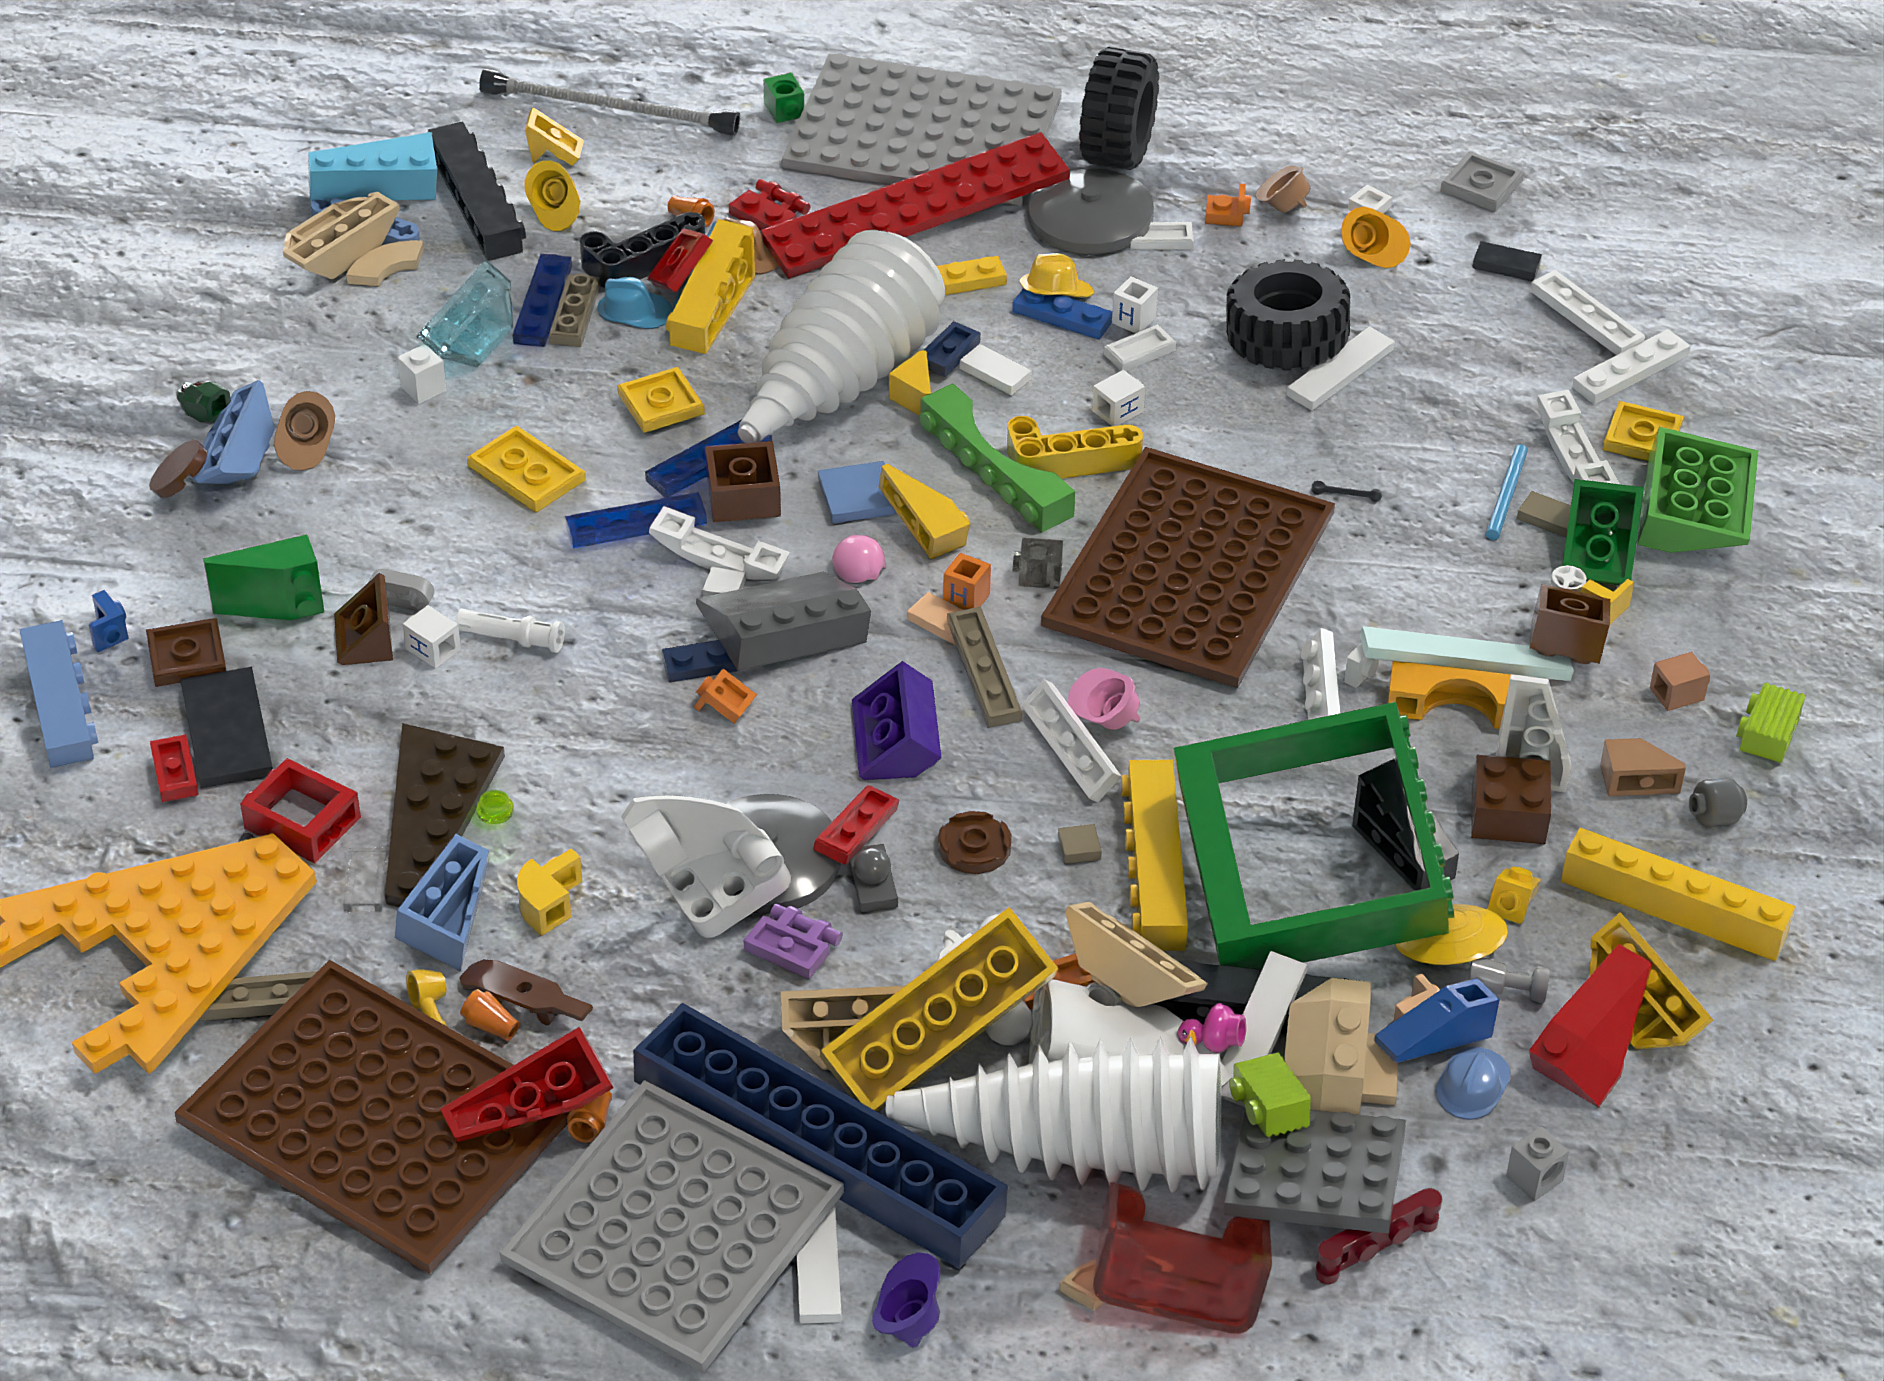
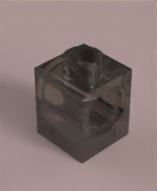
M1022 537L1021 551H1014L1013 572H1019L1018 586L1058 589L1061 584L1064 540Z

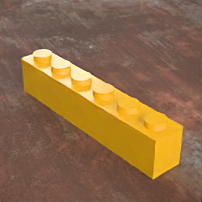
M1173 759L1129 760L1128 775H1121V796L1128 797V802H1123L1124 824H1130L1131 829L1125 830L1126 851H1132L1133 856H1128L1127 859L1128 879H1135V884H1130L1129 889L1130 907H1137V913H1132V930L1162 951H1186L1188 919Z
M1583 828L1578 829L1566 852L1561 878L1562 883L1773 961L1777 960L1788 937L1795 905Z

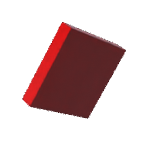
M682 229L649 274L647 280L656 287L676 293L713 240L706 234Z

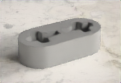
M378 569L370 578L372 580L378 573L383 574L386 581L388 605L421 611L429 605L435 592L433 585L427 579L412 574Z

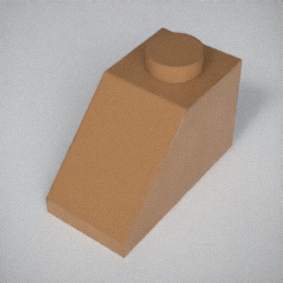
M1642 738L1605 739L1600 767L1608 796L1681 793L1686 770L1684 762Z

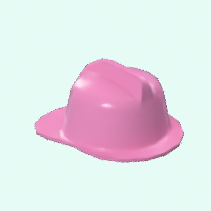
M1107 668L1092 669L1081 675L1069 691L1068 705L1077 716L1088 721L1098 723L1110 730L1120 729L1130 721L1137 723L1140 721V716L1137 713L1140 705L1139 697L1134 690V681L1126 675Z

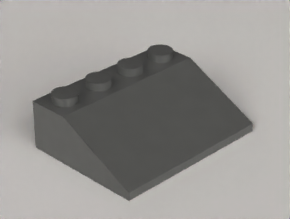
M824 571L696 598V605L717 639L722 643L737 671L867 642L871 609L857 588Z

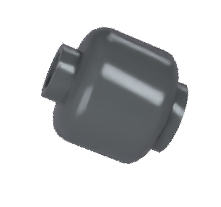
M1706 779L1700 781L1694 788L1693 794L1690 795L1689 809L1703 826H1729L1737 823L1746 812L1747 796L1745 790L1733 779Z

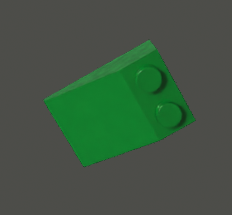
M1574 479L1562 566L1568 565L1581 569L1586 575V581L1592 580L1597 583L1621 585L1627 579L1631 580L1644 487Z
M307 534L203 558L213 614L291 621L325 612L318 563Z

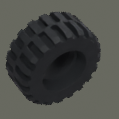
M1107 47L1101 50L1098 56L1095 57L1093 67H1091L1088 82H1086L1079 124L1080 151L1082 152V157L1089 164L1132 170L1137 168L1143 161V156L1146 154L1147 146L1152 136L1151 132L1154 127L1159 94V66L1156 59L1150 53Z
M1285 259L1276 260L1275 263H1260L1257 268L1250 267L1242 275L1239 274L1227 291L1226 329L1228 341L1242 358L1247 357L1250 363L1255 365L1263 364L1268 369L1277 367L1282 368V370H1292V368L1300 367L1302 370L1310 368L1313 364L1321 365L1327 361L1328 357L1334 358L1348 342L1350 335L1349 288L1333 270L1328 267L1322 268L1320 264L1314 262L1309 264L1304 263L1303 260L1285 261Z

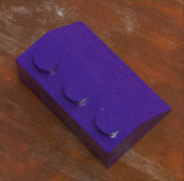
M904 661L898 663L852 699L859 777L863 780L915 778L926 769L934 766L942 758L933 681Z

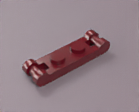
M1426 1188L1394 1204L1389 1233L1346 1229L1324 1240L1318 1247V1261L1315 1268L1317 1280L1323 1284H1333L1339 1279L1340 1271L1358 1262L1369 1261L1380 1250L1392 1244L1398 1245L1403 1243L1411 1234L1419 1230L1423 1232L1434 1231L1439 1223L1438 1212L1442 1206L1441 1193L1436 1189Z

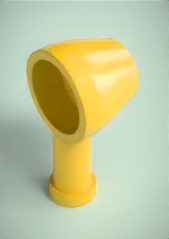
M424 969L408 971L406 974V988L412 1006L415 1009L420 1008L422 1013L447 1026L446 1022L442 1020L435 1004L447 992L443 974L438 971Z

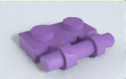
M775 904L770 912L771 918L763 915L744 939V951L810 980L829 955V944L827 943L838 946L842 940L843 933L833 929L831 923L822 919L815 921L802 915V911L793 906L786 908Z

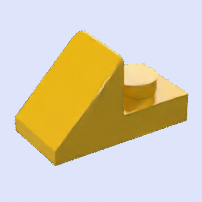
M533 107L529 112L525 126L532 162L536 163L544 152L548 150L556 158L573 166L579 160L584 140Z

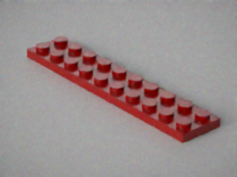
M1039 132L761 230V236L764 244L786 277L790 279L821 268L832 261L835 253L840 248L846 246L850 238L859 232L878 230L908 237L1070 179V169L1043 133Z

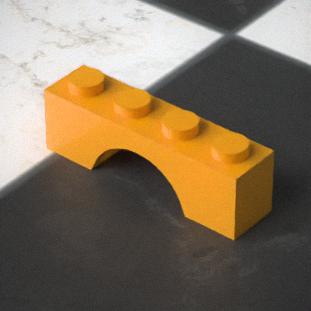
M1392 661L1387 703L1396 702L1400 716L1406 715L1409 719L1422 720L1429 711L1441 705H1466L1482 712L1490 720L1494 729H1500L1511 674Z

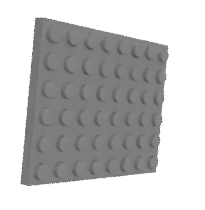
M829 53L784 152L782 168L891 185L1042 132L1047 139L1061 101L1062 89L1048 85L1022 83L1017 80L1008 81L989 76L963 74L958 71L949 72L936 70L931 67H917L898 62L890 63L877 61L872 58L864 59L844 54ZM1026 195L1003 203L1022 206Z

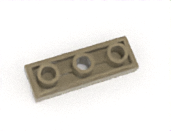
M586 274L568 275L549 334L550 344L582 347L600 289V277H592Z

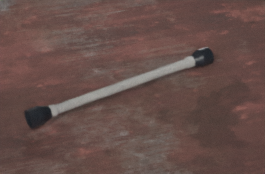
M486 68L482 70L479 80L480 92L497 95L507 92L530 93L531 95H541L542 97H552L553 99H563L582 104L622 109L623 111H633L664 118L670 117V119L700 123L702 126L710 127L721 134L732 136L737 135L740 126V112L722 109L713 112H697L689 109H678L677 107H667L666 105H656L630 99L626 100L625 98H615L614 96H604L544 84L527 83L526 81L523 82L517 78L509 77L498 70Z

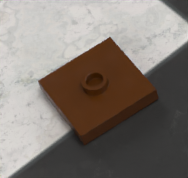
M217 618L146 629L155 687L181 683L180 679L226 671Z

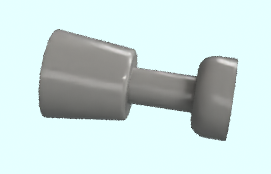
M1487 958L1471 961L1468 980L1478 978L1494 994H1502L1504 987L1530 991L1529 995L1533 1001L1545 1003L1550 969L1536 968L1532 976L1506 972V964Z

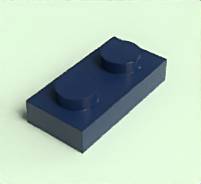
M953 321L924 349L927 352L928 370L946 377L960 363V359L980 344L981 332Z
M720 640L662 649V660L669 683L707 677L708 675H718L722 669H725L728 673L737 672Z

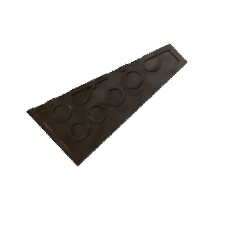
M402 723L385 885V901L387 905L400 907L455 834L463 836L505 758L503 746Z

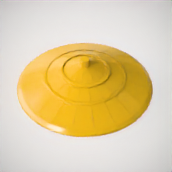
M1452 904L1454 918L1448 919V934L1394 945L1403 955L1418 962L1436 965L1461 964L1483 958L1496 951L1505 942L1508 935V927L1498 914L1488 909L1468 904Z

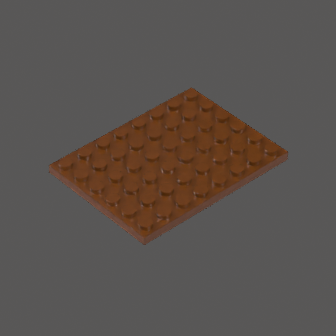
M1145 447L1041 615V626L1238 688L1334 514L1335 503Z
M328 960L174 1113L178 1124L430 1275L568 1125L567 1116L571 1111L457 1142L440 1109L512 1067L513 1064L337 963Z

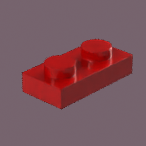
M186 734L150 741L162 802L199 795Z

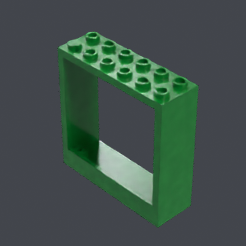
M1396 702L1173 747L1179 785L1219 965L1262 970L1270 951L1305 963L1449 933L1448 919L1454 918L1452 885L1449 876L1445 877L1443 866H1445L1441 844H1436L1434 836L1436 826L1432 811H1427L1425 802L1428 801L1423 778L1419 779L1418 776L1419 762L1414 746H1410L1409 737H1411L1408 719L1406 715H1399ZM1392 748L1429 888L1251 924L1219 783Z

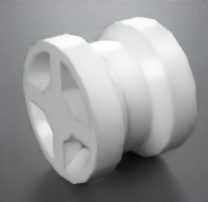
M1568 565L1560 566L1552 572L1551 584L1554 587L1581 592L1587 578L1585 573L1579 568Z

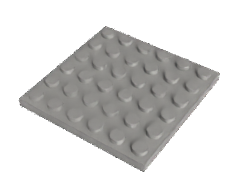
M644 1080L500 1251V1258L502 1263L704 1373L844 1194V1185L825 1173Z

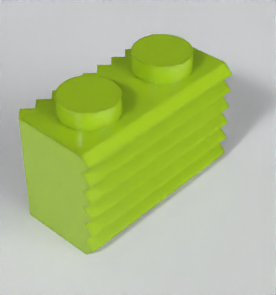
M1763 683L1759 694H1751L1746 710L1750 717L1742 716L1736 734V737L1742 738L1740 751L1782 763L1800 720L1806 696L1803 693L1798 694L1797 691L1791 692L1789 688L1784 690L1782 686L1777 688L1775 684Z
M1279 1052L1234 1063L1233 1078L1229 1080L1230 1092L1236 1102L1242 1101L1246 1108L1248 1120L1252 1125L1258 1124L1269 1138L1272 1134L1277 1136L1280 1132L1285 1134L1287 1130L1292 1132L1295 1128L1300 1130L1302 1126L1307 1128L1310 1125V1094H1307L1303 1084H1300L1293 1071H1290V1067L1287 1066L1286 1061H1283V1057H1280Z

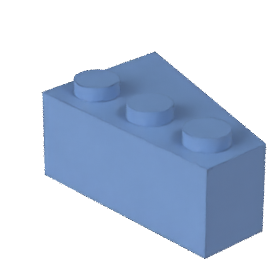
M455 834L398 908L394 938L461 971L486 878L489 850Z

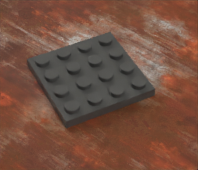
M1245 1108L1224 1202V1215L1389 1233L1405 1137L1406 1120L1388 1116L1376 1117L1356 1115L1348 1112L1337 1113L1310 1110V1125L1307 1128L1302 1126L1300 1130L1296 1128L1292 1132L1287 1130L1285 1134L1280 1132L1277 1136L1272 1134L1269 1138L1258 1124L1252 1125L1249 1122Z

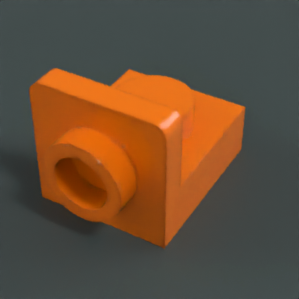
M1240 183L1239 197L1207 195L1205 224L1242 226L1243 214H1250L1251 195H1245L1246 184Z
M722 669L715 679L708 675L695 693L701 697L694 705V708L700 711L704 704L708 703L735 724L757 694L725 669Z

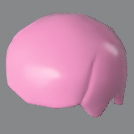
M851 535L845 538L836 546L832 555V564L837 576L849 583H861L867 579L876 580L881 569L886 568L883 549L875 539L867 535Z

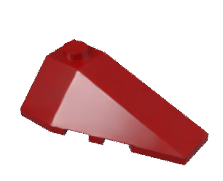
M1618 944L1555 1014L1529 1050L1532 1068L1600 1108L1621 1078L1629 1043L1632 1040L1634 1024L1643 1001L1652 963Z
M578 1027L442 1107L440 1110L455 1139L459 1142L577 1110L614 1087L597 1053L581 1028Z

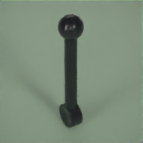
M1322 481L1312 483V492L1317 495L1329 492L1367 497L1374 502H1378L1382 498V492L1379 489L1366 491L1327 486Z

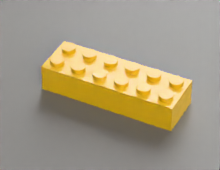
M1009 906L824 1047L820 1052V1058L851 1098L879 1112L886 1107L887 1096H894L895 1092L908 1090L1055 977L1058 967Z

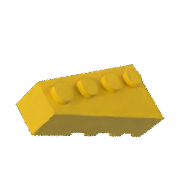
M721 219L717 220L709 236L713 240L712 244L694 267L673 312L667 318L666 330L669 331L671 346L707 354L755 279L754 227Z

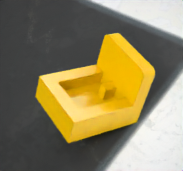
M1516 866L1510 869L1505 868L1495 880L1487 909L1498 914L1503 919L1518 924L1523 923L1529 903L1538 892L1541 879L1533 877V873L1525 868Z

